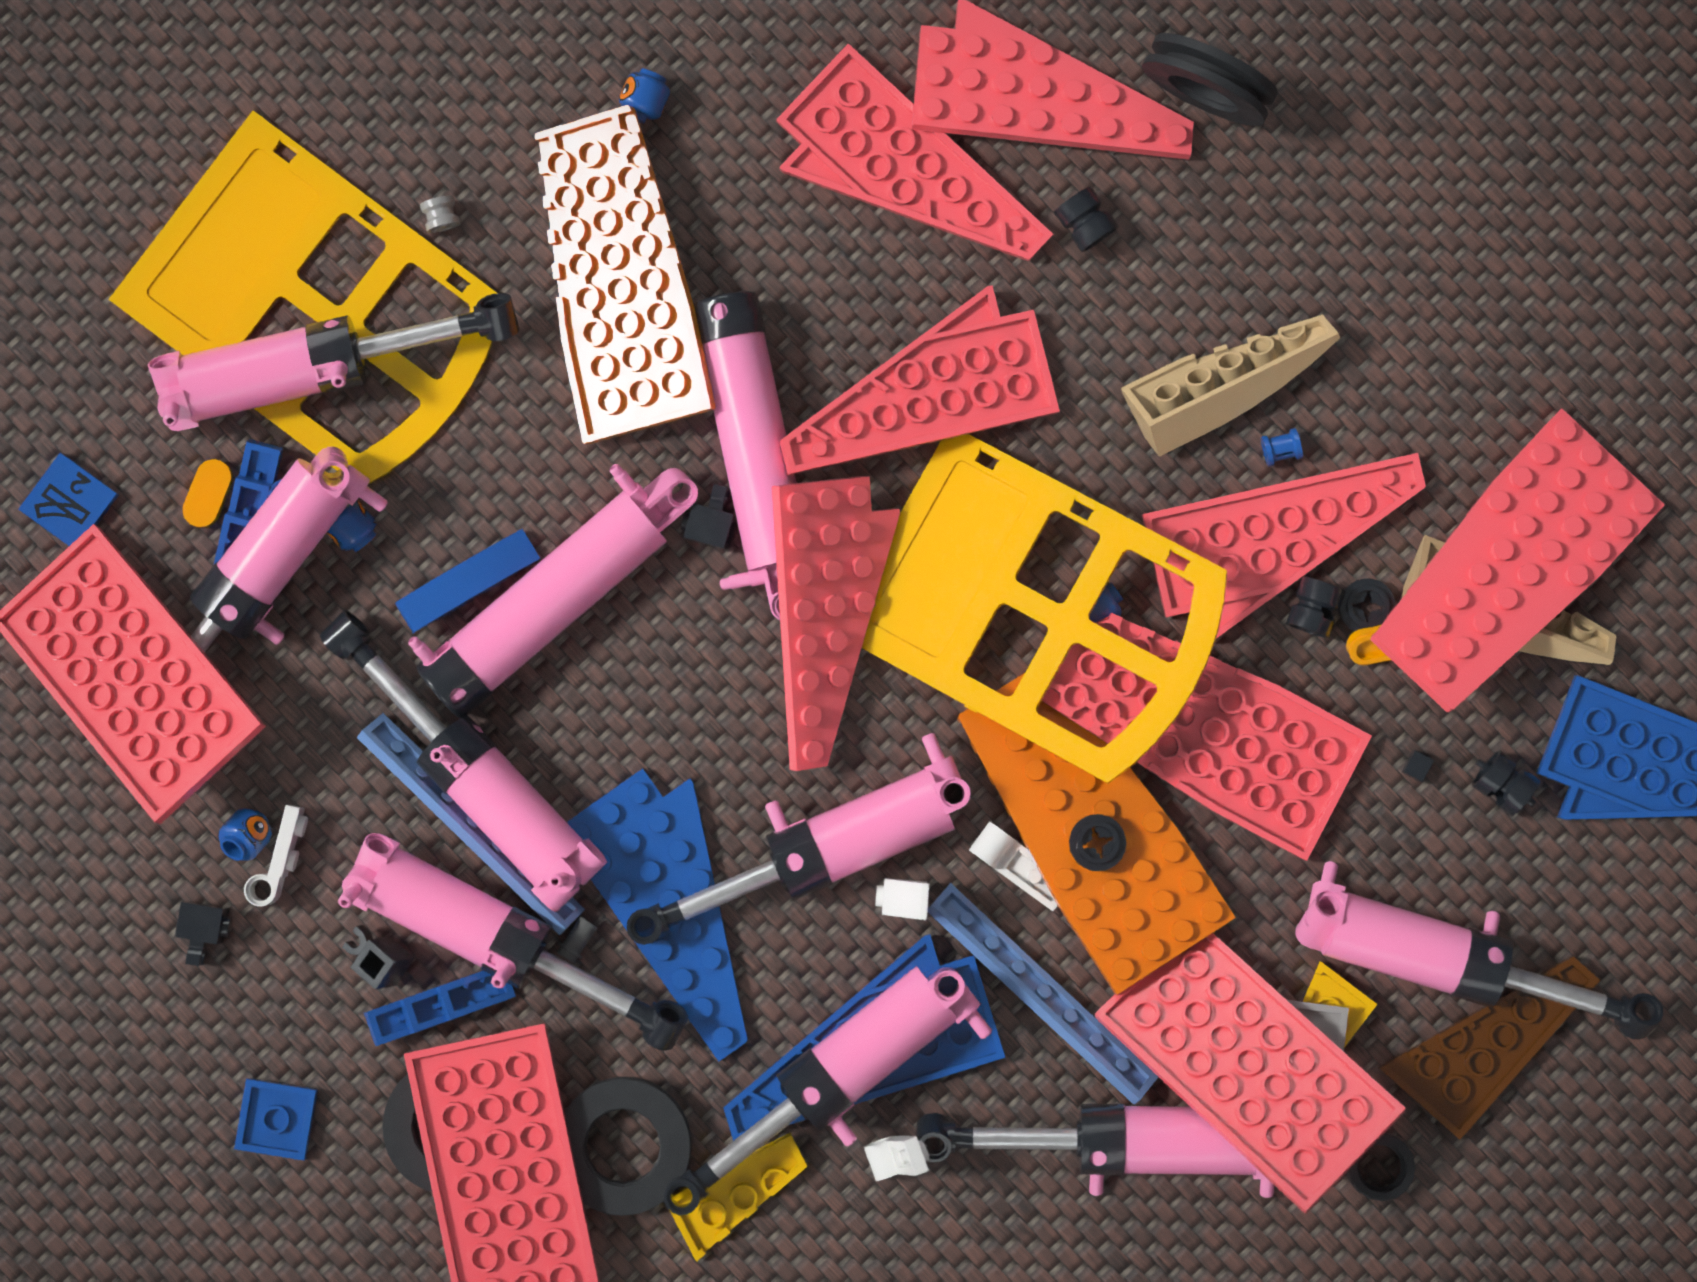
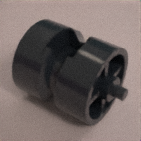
M1498 750L1486 762L1481 759L1476 762L1480 769L1472 782V787L1486 797L1495 795L1496 804L1510 816L1517 814L1526 804L1531 807L1536 804L1532 796L1538 788L1540 780L1528 770L1517 771L1516 762L1503 751Z

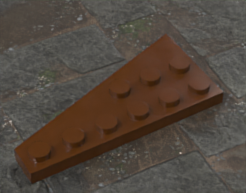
M1574 956L1566 958L1539 974L1588 990H1592L1600 981ZM1513 989L1502 995L1494 1007L1483 1006L1378 1068L1460 1140L1576 1008Z

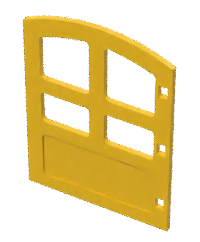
M252 111L108 300L176 351L186 355L246 341L279 298L287 299L316 322L348 315L359 338L375 335L365 327V320L409 264H415L470 306V312H474L473 307L477 305L480 299L497 292L255 111ZM280 142L297 154L290 163L274 152ZM366 207L383 218L376 228L360 217ZM346 214L383 240L386 247L346 301L338 306L302 281L298 273L338 219ZM453 271L470 283L463 292H460L447 282ZM479 332L461 336L456 351L440 379H433L397 351L366 358L419 398L421 404L401 425L361 453L352 450L302 412L301 405L308 396L254 409L315 455L326 447L341 449L346 455L348 465H351L370 479L368 484L413 456L440 430L456 411L474 384L493 341L486 339V337H481ZM331 466L336 471L340 470L337 466Z
M966 434L940 441L900 512L862 649L959 701L971 711L979 712L1109 784L1132 767L1158 742L1176 720L1194 692L1208 663L1218 634L1225 602L1227 570L974 436ZM981 451L999 460L993 470L977 462ZM1075 501L1094 510L1088 521L1071 512ZM1055 512L1065 515L1100 535L1098 544L1066 601L1063 603H1056L1017 581V575L1048 519ZM1127 551H1132L1194 584L1191 609L1184 637L1176 659L1172 662H1166L1090 621V613L1122 556ZM1171 552L1190 561L1184 571L1167 563ZM1002 605H1008L1048 628L1047 635L1015 692L1008 697L965 674L966 665L998 608ZM1075 644H1080L1157 686V693L1126 729L1103 748L1093 745L1040 716L1037 712L1039 704L1071 647Z

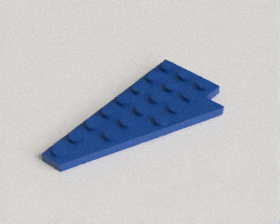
M1575 675L1536 773L1569 787L1557 818L1568 820L1697 816V723Z
M641 769L567 821L583 840L590 839L605 856L607 863L591 880L626 930L627 921L635 911L648 908L657 903L662 908L715 885L695 786L691 778L663 797L646 771ZM718 906L670 927L671 933L658 938L650 944L636 943V945L676 1002L686 1010L688 1019L716 1059L721 1061L748 1041L721 909ZM641 916L636 921L635 927L638 934L650 936L655 931V923L650 917Z
M924 935L723 1107L733 1141L788 1098L784 1092V1087L776 1076L780 1071L809 1048H814L916 966L926 978L942 967L955 969L961 975L964 984L981 1003L976 1010L990 1026L992 1033L985 1039H981L966 1019H963L958 1024L955 1022L854 1102V1105L1005 1058L974 955L939 965L931 935ZM945 976L938 983V990L945 994L953 992L957 987V979L952 976ZM800 1115L790 1124H794L806 1119L802 1115Z

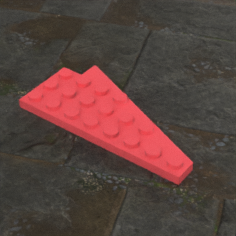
M958 0L955 29L921 25L912 129L1187 160L1191 157L1193 121L967 0Z
M847 44L776 119V122L800 144L779 167L784 174L1028 262L1053 236V233L949 136L942 132L912 129L914 104L850 44Z
M993 285L987 286L782 438L779 442L788 476L1060 412L1034 310L1001 317Z
M1414 453L1143 514L1142 518L1144 527L1227 570L1225 602L1216 637L1218 638L1423 490L1426 485L1419 455ZM1171 552L1167 563L1184 571L1190 561ZM1153 563L1165 618L1190 613L1194 584Z
M869 476L772 486L790 770L801 771L828 766L899 519L900 509L898 508L872 510Z

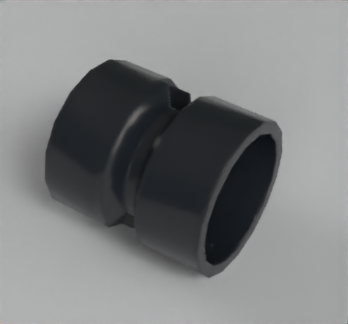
M1092 186L1081 190L1054 211L1064 228L1074 229L1071 236L1081 253L1094 247L1119 228L1111 214L1107 211L1099 210L1102 201Z
M1302 577L1296 593L1299 603L1292 605L1286 624L1303 632L1329 639L1336 621L1332 614L1334 611L1340 610L1346 591L1317 579Z

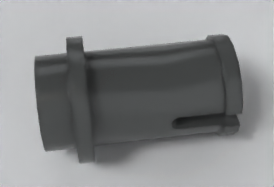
M579 916L564 942L561 943L559 941L558 945L560 948L557 953L575 964L578 958H583L580 954L598 928Z

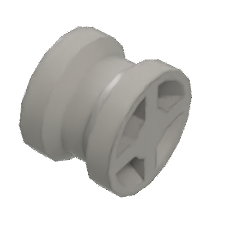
M453 196L436 197L420 204L421 212L426 214L427 217L425 224L427 233L450 230L461 224L459 216L453 210L455 205Z

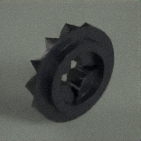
M1370 578L1354 581L1345 589L1346 593L1340 607L1341 620L1352 631L1382 625L1388 614L1396 606L1394 595L1381 581ZM1368 591L1370 603L1382 606V609L1371 611L1369 617H1367V622H1365L1363 610L1353 607V605L1364 602Z
M1101 814L1089 815L1079 820L1073 827L1069 836V852L1078 865L1089 871H1106L1114 867L1122 859L1126 849V837L1123 829L1114 819ZM1092 828L1095 834L1097 833L1098 838H1111L1112 840L1102 846V858H1100L1095 848H1083L1092 840Z

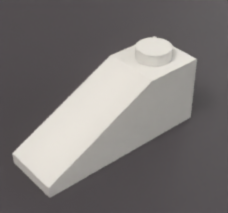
M884 878V886L877 885L875 906L882 907V915L926 920L929 883L927 881Z

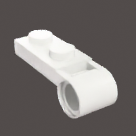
M294 805L285 806L268 874L254 875L247 880L244 886V895L252 905L266 906L275 903L281 895L288 872H294L299 857V851L294 850L297 837L304 836L308 817L303 816L305 808ZM260 880L267 881L271 886V894L266 900L258 898L255 894V886Z
M989 821L969 851L1051 911H1054L1058 905L1042 878L1030 851Z
M890 1136L864 1146L876 1181L897 1174L917 1176L929 1171L926 1164L929 1161L927 1148L922 1140L918 1141L917 1136Z

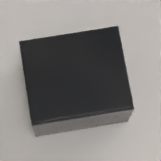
M1413 750L1401 772L1418 782H1423L1434 760Z

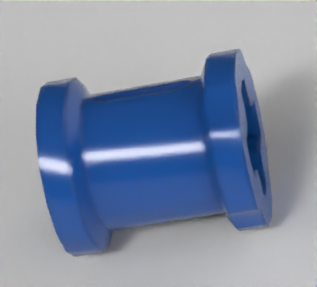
M1296 428L1290 429L1287 434L1268 438L1267 435L1261 437L1262 450L1268 467L1273 466L1276 461L1295 457L1297 460L1303 459L1301 441Z

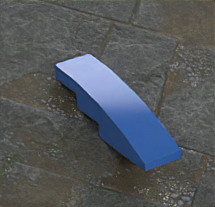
M252 439L246 441L240 473L235 478L229 510L224 515L214 564L219 562L268 498V492L277 479L284 448Z
M520 529L398 600L395 605L414 634L472 602L476 597L505 582L509 577L535 564L540 560V557L524 530Z
M483 970L367 1011L364 1015L374 1044L379 1046L516 997L513 987L508 983L503 988L498 989L494 987L491 982L494 976Z

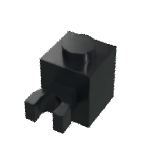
M714 484L708 507L694 503L691 511H685L681 523V530L685 531L683 536L685 539L729 552L737 525V518L734 514L724 512L731 493L728 487Z
M191 901L181 902L175 937L190 940L185 964L194 966L204 965L207 943L220 944L223 943L224 937L228 938L230 936L233 918L228 916L229 908Z
M364 925L356 926L352 932L360 938V945L357 946L354 941H348L342 947L349 954L358 955L350 968L375 990L397 986L415 957L391 936L373 939L371 932Z

